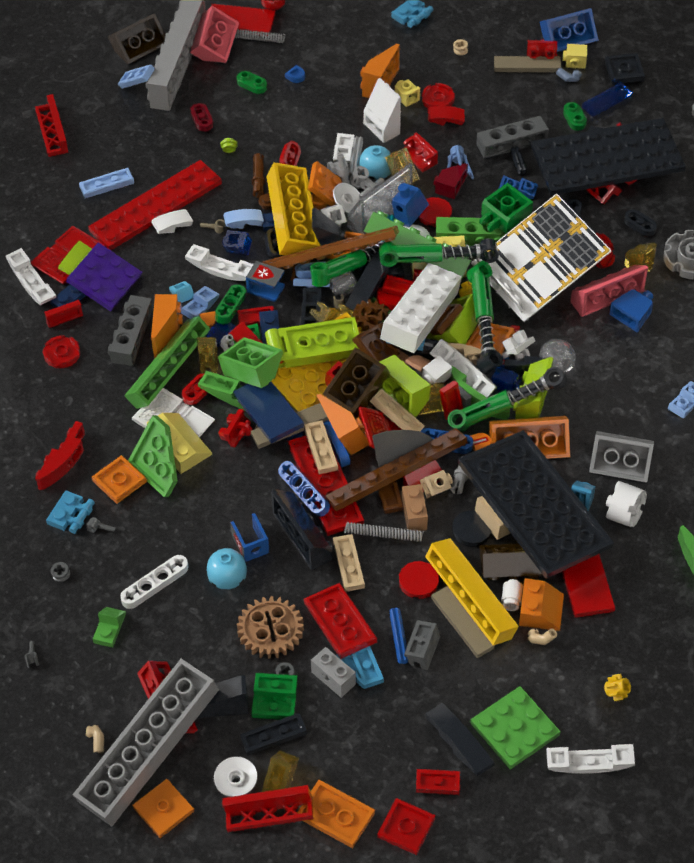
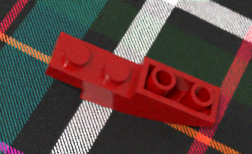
M75 421L73 427H70L67 432V438L60 444L59 450L52 448L50 454L46 455L44 465L41 470L37 471L35 477L39 490H44L60 480L84 452L82 439L85 435L83 423Z

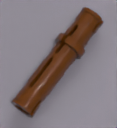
M260 153L253 155L252 185L253 196H256V198L264 194L265 185L264 156Z

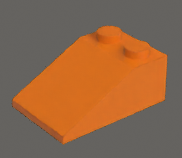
M395 44L367 62L365 67H362L360 72L362 77L360 88L362 89L363 97L370 98L379 78L388 83L389 86L391 85L399 71L400 44Z
M155 294L151 334L154 359L176 334L179 326L183 325V314H180L182 304L178 302L177 294Z
M322 394L317 395L337 437L350 455L367 447L369 443L360 418H355L350 411Z

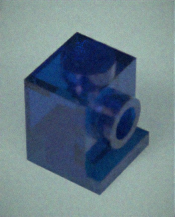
M227 230L226 236L223 237L222 241L223 247L227 252L244 254L246 256L249 254L252 239L247 232Z
M503 364L492 375V382L496 386L495 390L500 392L504 390L512 392L517 387L519 388L522 380H519V374L505 369Z

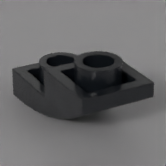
M525 356L524 361L505 359L503 376L523 377L524 372L529 370L530 364L543 360V358Z

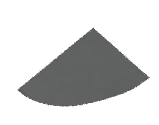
M390 430L372 436L379 468L433 440L429 435L415 430Z

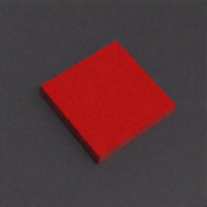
M396 798L377 837L417 855L436 819V815Z

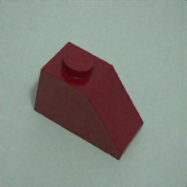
M463 163L462 165L442 169L439 176H436L434 179L435 193L455 199L468 176V164Z

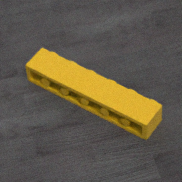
M451 538L432 543L425 557L490 643L494 646L512 640L519 626Z

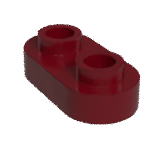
M202 103L194 104L191 107V116L197 129L200 131L211 130L213 119L207 106Z

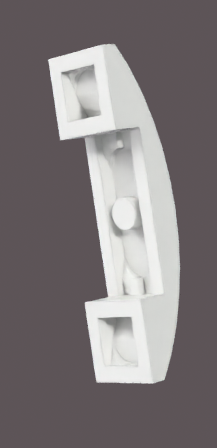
M195 244L185 255V259L196 267L212 275L235 281H245L247 274L254 265L242 260L239 263H235L211 255L209 249Z
M22 248L6 255V259L28 294L39 305L56 298L50 286L45 284L35 271L30 259Z
M443 339L430 352L434 358L440 355L448 364L467 376L466 383L488 398L496 389V386L484 373Z
M633 744L611 745V749L568 751V747L547 748L548 770L564 773H602L635 766Z

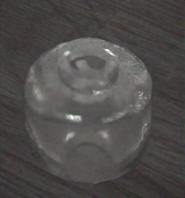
M351 272L332 279L330 289L335 296L338 294L341 296L342 294L346 297L352 293L357 280Z

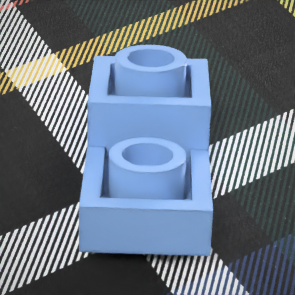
M240 209L224 213L226 227L243 229L245 224L262 226L264 222L261 210Z
M692 381L681 389L680 394L668 406L670 411L682 418L686 417L694 408V382Z

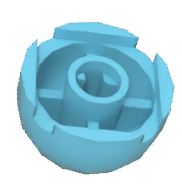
M369 146L360 155L359 166L367 168L369 176L374 177L376 180L386 178L392 173L393 157L390 151L383 146Z
M231 548L219 549L208 559V579L211 583L216 584L218 588H236L243 579L245 580L247 566L244 557L238 551Z

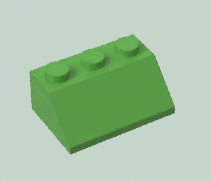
M244 337L220 354L218 359L225 376L263 388L275 379L283 350Z

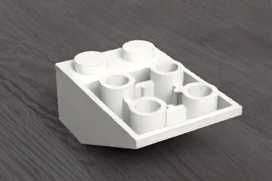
M379 78L364 109V124L385 143L400 135L401 97L390 88L388 83Z

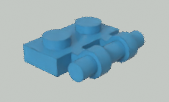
M407 0L391 12V17L403 25L407 22L408 27L411 28L417 26L423 18L429 17L430 13L433 12L432 6L425 8V3L420 0Z
M65 490L46 519L47 524L63 531L69 525V531L75 534L84 525L86 516L90 515L93 511L92 507L95 502L92 499H88L86 503H83L82 496Z

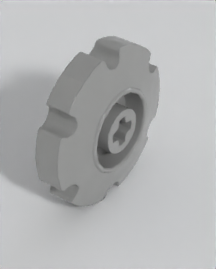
M685 230L684 234H673L666 241L663 259L666 266L672 272L678 271L680 273L679 276L687 279H694V230Z

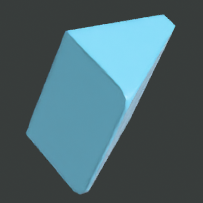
M186 281L169 288L172 294H177L178 302L183 303L193 299L192 287Z

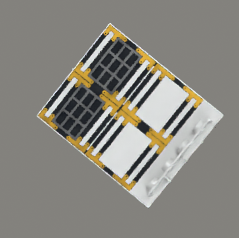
M555 194L496 242L499 257L494 263H488L492 268V275L489 277L490 285L508 304L509 308H512L521 320L525 322L612 251L587 226L585 221L558 194ZM476 258L471 264L475 266L482 259Z

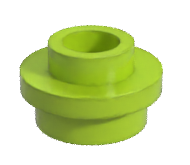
M225 138L221 141L220 146L224 152L232 153L236 151L238 144L232 138Z

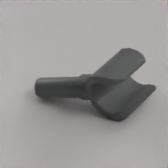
M94 517L87 523V530L95 533L97 528L115 532L116 527L101 523Z
M34 641L29 642V653L25 655L28 668L31 663H36V666L39 665L37 653L34 651Z

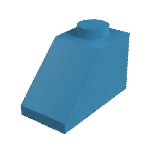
M576 481L572 485L571 490L589 511L596 486L590 485L587 482Z

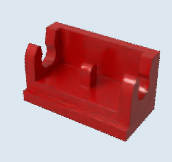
M417 132L403 142V144L408 146H405L401 153L422 172L438 164V151Z

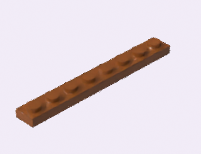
M396 225L273 258L262 263L276 268L283 267V269L293 267L295 263L300 262V265L309 263L310 259L322 260L329 254L337 256L344 253V250L350 249L355 251L363 245L370 247L378 244V241H392L398 235L399 230Z

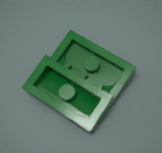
M256 673L252 718L281 720L294 715L298 677L296 675Z

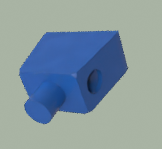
M402 183L398 186L399 192L392 199L395 219L403 222L404 226L410 228L429 204L419 188Z
M631 289L611 302L610 315L635 332H638L651 315L653 294L648 290L641 294L635 289Z

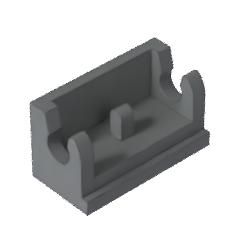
M417 620L404 653L411 666L414 667L415 662H418L423 670H428L440 639L436 623Z

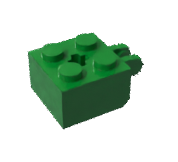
M506 183L484 199L482 202V217L479 223L482 226L489 223L487 229L490 232L499 228L507 234L532 214L533 201L512 185Z

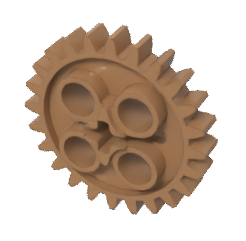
M271 596L269 601L262 597L261 603L255 599L254 606L247 604L248 610L243 609L242 616L238 617L237 632L241 644H245L246 650L251 649L252 655L259 652L260 658L263 657L264 653L267 654L268 659L271 658L272 654L279 658V652L287 655L286 649L293 651V644L299 645V639L303 637L302 631H304L303 617H300V610L295 611V605L289 606V600L281 603V597L274 601L273 596ZM265 613H269L275 642H272Z

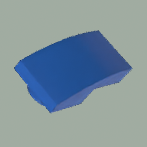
M503 176L499 188L509 183L527 198L533 199L538 184L524 178L519 182Z

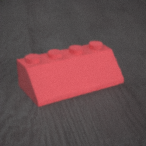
M633 265L599 280H594L584 286L577 287L572 290L570 302L580 316L583 317L610 306L612 301L631 289L642 293L645 289L648 267L646 265Z

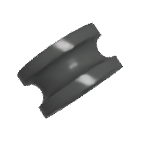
M58 562L51 567V575L54 580L63 582L70 577V570L66 563ZM63 569L62 574L58 575V570Z
M283 662L276 667V674L282 675L281 671L286 670L289 675H294V668L289 663Z

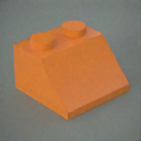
M525 578L519 626L560 631L564 594L546 581Z

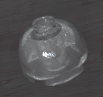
M563 339L547 341L541 347L538 356L543 359L553 357V367H558L565 375L568 371L574 369L576 362L574 348Z

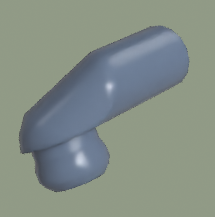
M559 68L556 75L566 82H578L581 79L582 73L579 70H574L573 74H570L563 68Z

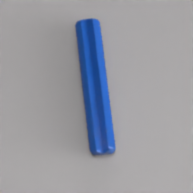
M392 608L389 614L397 661L399 664H406L408 659L404 653L407 645L401 611L399 608Z

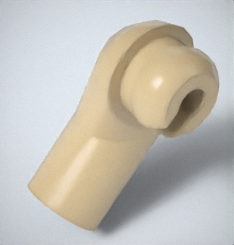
M531 629L528 632V640L533 644L546 645L557 637V632L554 629H549L544 634H539L537 629Z
M97 725L88 726L86 728V736L89 738L93 737V752L103 753L104 735Z

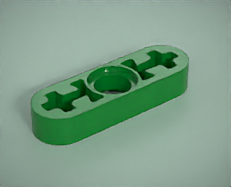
M233 285L230 287L215 310V321L217 323L228 324L245 299L246 289L244 286ZM226 303H233L235 305L229 306Z

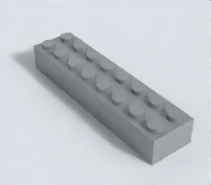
M180 0L179 9L174 15V21L170 23V31L166 33L165 42L160 48V54L156 56L155 70L146 82V88H148L147 100L150 101V108L170 111L193 55L190 53L202 14L205 12L204 0Z
M180 659L74 792L73 796L76 800L112 827L219 689L214 680L183 659Z

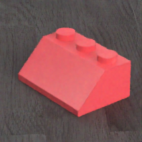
M211 6L202 14L190 53L203 61L226 63L239 22Z

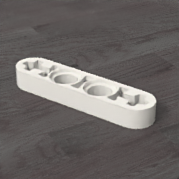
M182 555L172 557L123 590L121 593L122 605L125 608L133 609L184 575L188 570L186 557ZM160 573L168 574V577L164 580L157 578ZM144 584L152 585V588L148 591L141 589Z

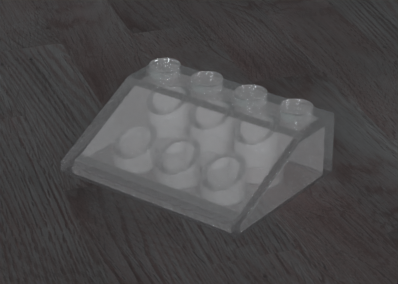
M409 163L361 198L347 214V227L355 233L367 234L364 232V229L373 212L377 213L379 210L385 214L394 215L392 199L399 192L398 186L400 184L412 185L413 165Z

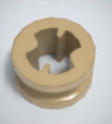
M461 39L454 42V52L457 55H465L468 52L467 41Z

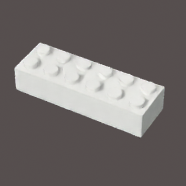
M428 263L383 322L380 339L415 353L458 294L462 276Z

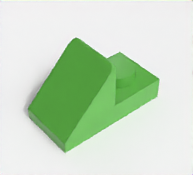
M109 607L101 610L98 613L99 624L93 637V643L113 648L126 611Z

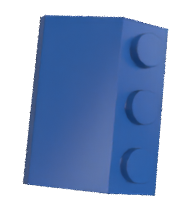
M591 8L540 21L544 40L557 41V52L567 49V44L584 45L599 40Z

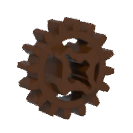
M368 299L366 303L362 300L360 304L356 305L352 315L355 317L357 327H361V332L376 325L382 330L383 322L389 315V308L384 309V304L378 305V301L372 303Z

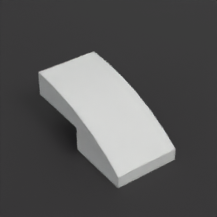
M337 133L333 161H338L337 156L343 154L346 161L350 163L355 138L353 134Z
M186 209L169 212L152 219V224L158 234L174 233L176 227L192 226L193 223Z

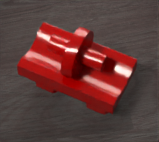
M541 39V41L528 40L527 56H530V58L545 56L547 59H553L554 56H557V41H544V39Z
M238 409L236 414H229L227 417L228 428L223 427L218 432L221 440L228 441L230 447H236L244 435H251V422L246 418L244 409Z

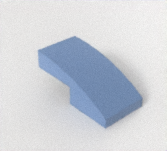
M204 286L194 293L192 301L182 307L181 314L188 318L200 316L201 313H206L218 299L219 293Z

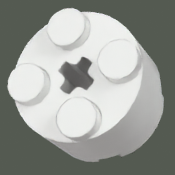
M618 481L614 494L609 495L606 501V506L609 507L606 518L634 527L643 512L640 509L641 504L645 505L646 491Z

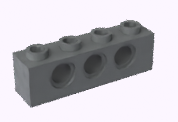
M537 116L478 132L477 147L485 159L511 152V147L519 146L522 149L531 146V141L547 139L549 129L542 117Z
M130 295L128 302H125L123 316L119 317V327L117 330L115 329L113 334V343L109 344L108 347L111 363L133 366L153 312L152 298Z

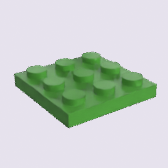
M521 686L473 717L470 721V724L510 770L560 736V730Z

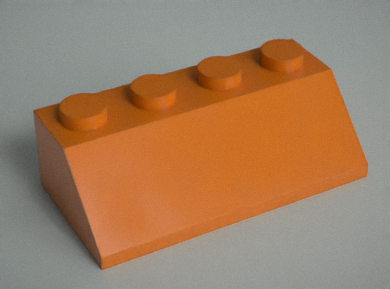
M566 416L489 421L491 444L524 430L547 459L570 457L569 419Z

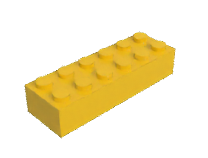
M274 162L267 175V183L279 255H288L320 246L312 229L313 202L311 192L308 190L309 181L306 168Z

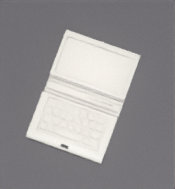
M162 388L149 406L140 408L132 417L134 422L146 428L147 422L150 421L152 415L179 413L198 437L215 421L213 417L194 406L190 407L183 403V399Z

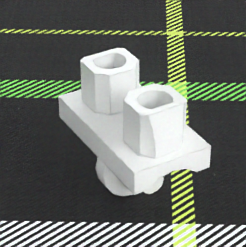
M521 330L515 332L512 335L513 337L502 342L506 349L502 353L503 358L514 354L515 360L524 361L525 356H530L529 350L526 348L534 343L535 339L533 336L527 338L525 331Z

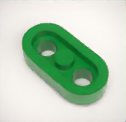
M248 71L238 73L237 84L240 87L256 94L266 92L267 81L264 78Z
M574 102L565 104L563 115L570 128L576 131L583 130L586 127L587 119L581 107Z

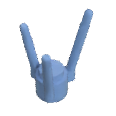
M460 145L453 146L448 156L447 168L451 167L452 162L462 165V161H464V163L468 164V173L471 179H474L463 147Z

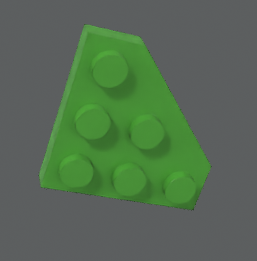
M152 415L128 461L146 477L147 482L163 497H169L178 482L170 426L159 416Z

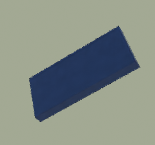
M269 382L263 388L247 384L233 391L234 397L270 443L305 427L302 419L272 382Z

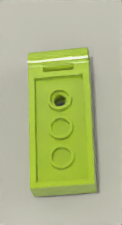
M355 317L279 329L273 328L265 332L267 345L283 350L278 368L284 366L285 368L346 359L355 347L358 348L352 341L355 336L359 335Z

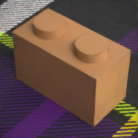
M422 484L403 486L402 503L407 529L412 531L427 530L428 514Z

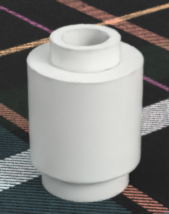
M511 579L503 584L501 603L508 611H516L522 604L524 586L518 580Z

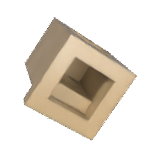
M442 470L421 479L420 483L426 497L430 498L451 489L450 484L453 481L451 475ZM437 479L440 480L441 486L437 484Z

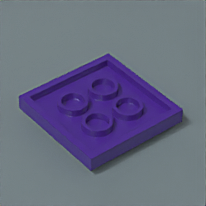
M98 242L67 277L66 282L111 312L141 277L142 271Z

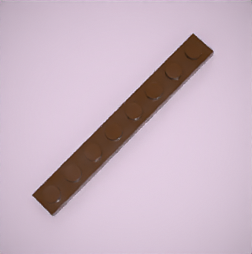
M455 428L325 495L326 500L335 511H338L467 444V437Z

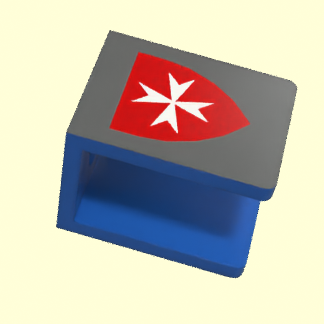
M255 261L246 276L247 293L276 302L285 288V284L279 282L284 274V270Z
M255 513L252 514V523L259 540L245 545L234 521L230 522L232 537L245 562L269 553L268 537ZM261 547L258 551L251 552L254 548Z

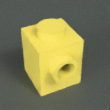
M567 44V51H563V61H566V68L586 69L587 45Z

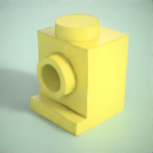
M409 79L405 81L400 80L396 83L395 93L400 95L401 102L405 107L420 101V88L416 87Z

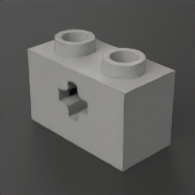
M325 647L311 660L312 673L341 698L356 685V672L328 648Z

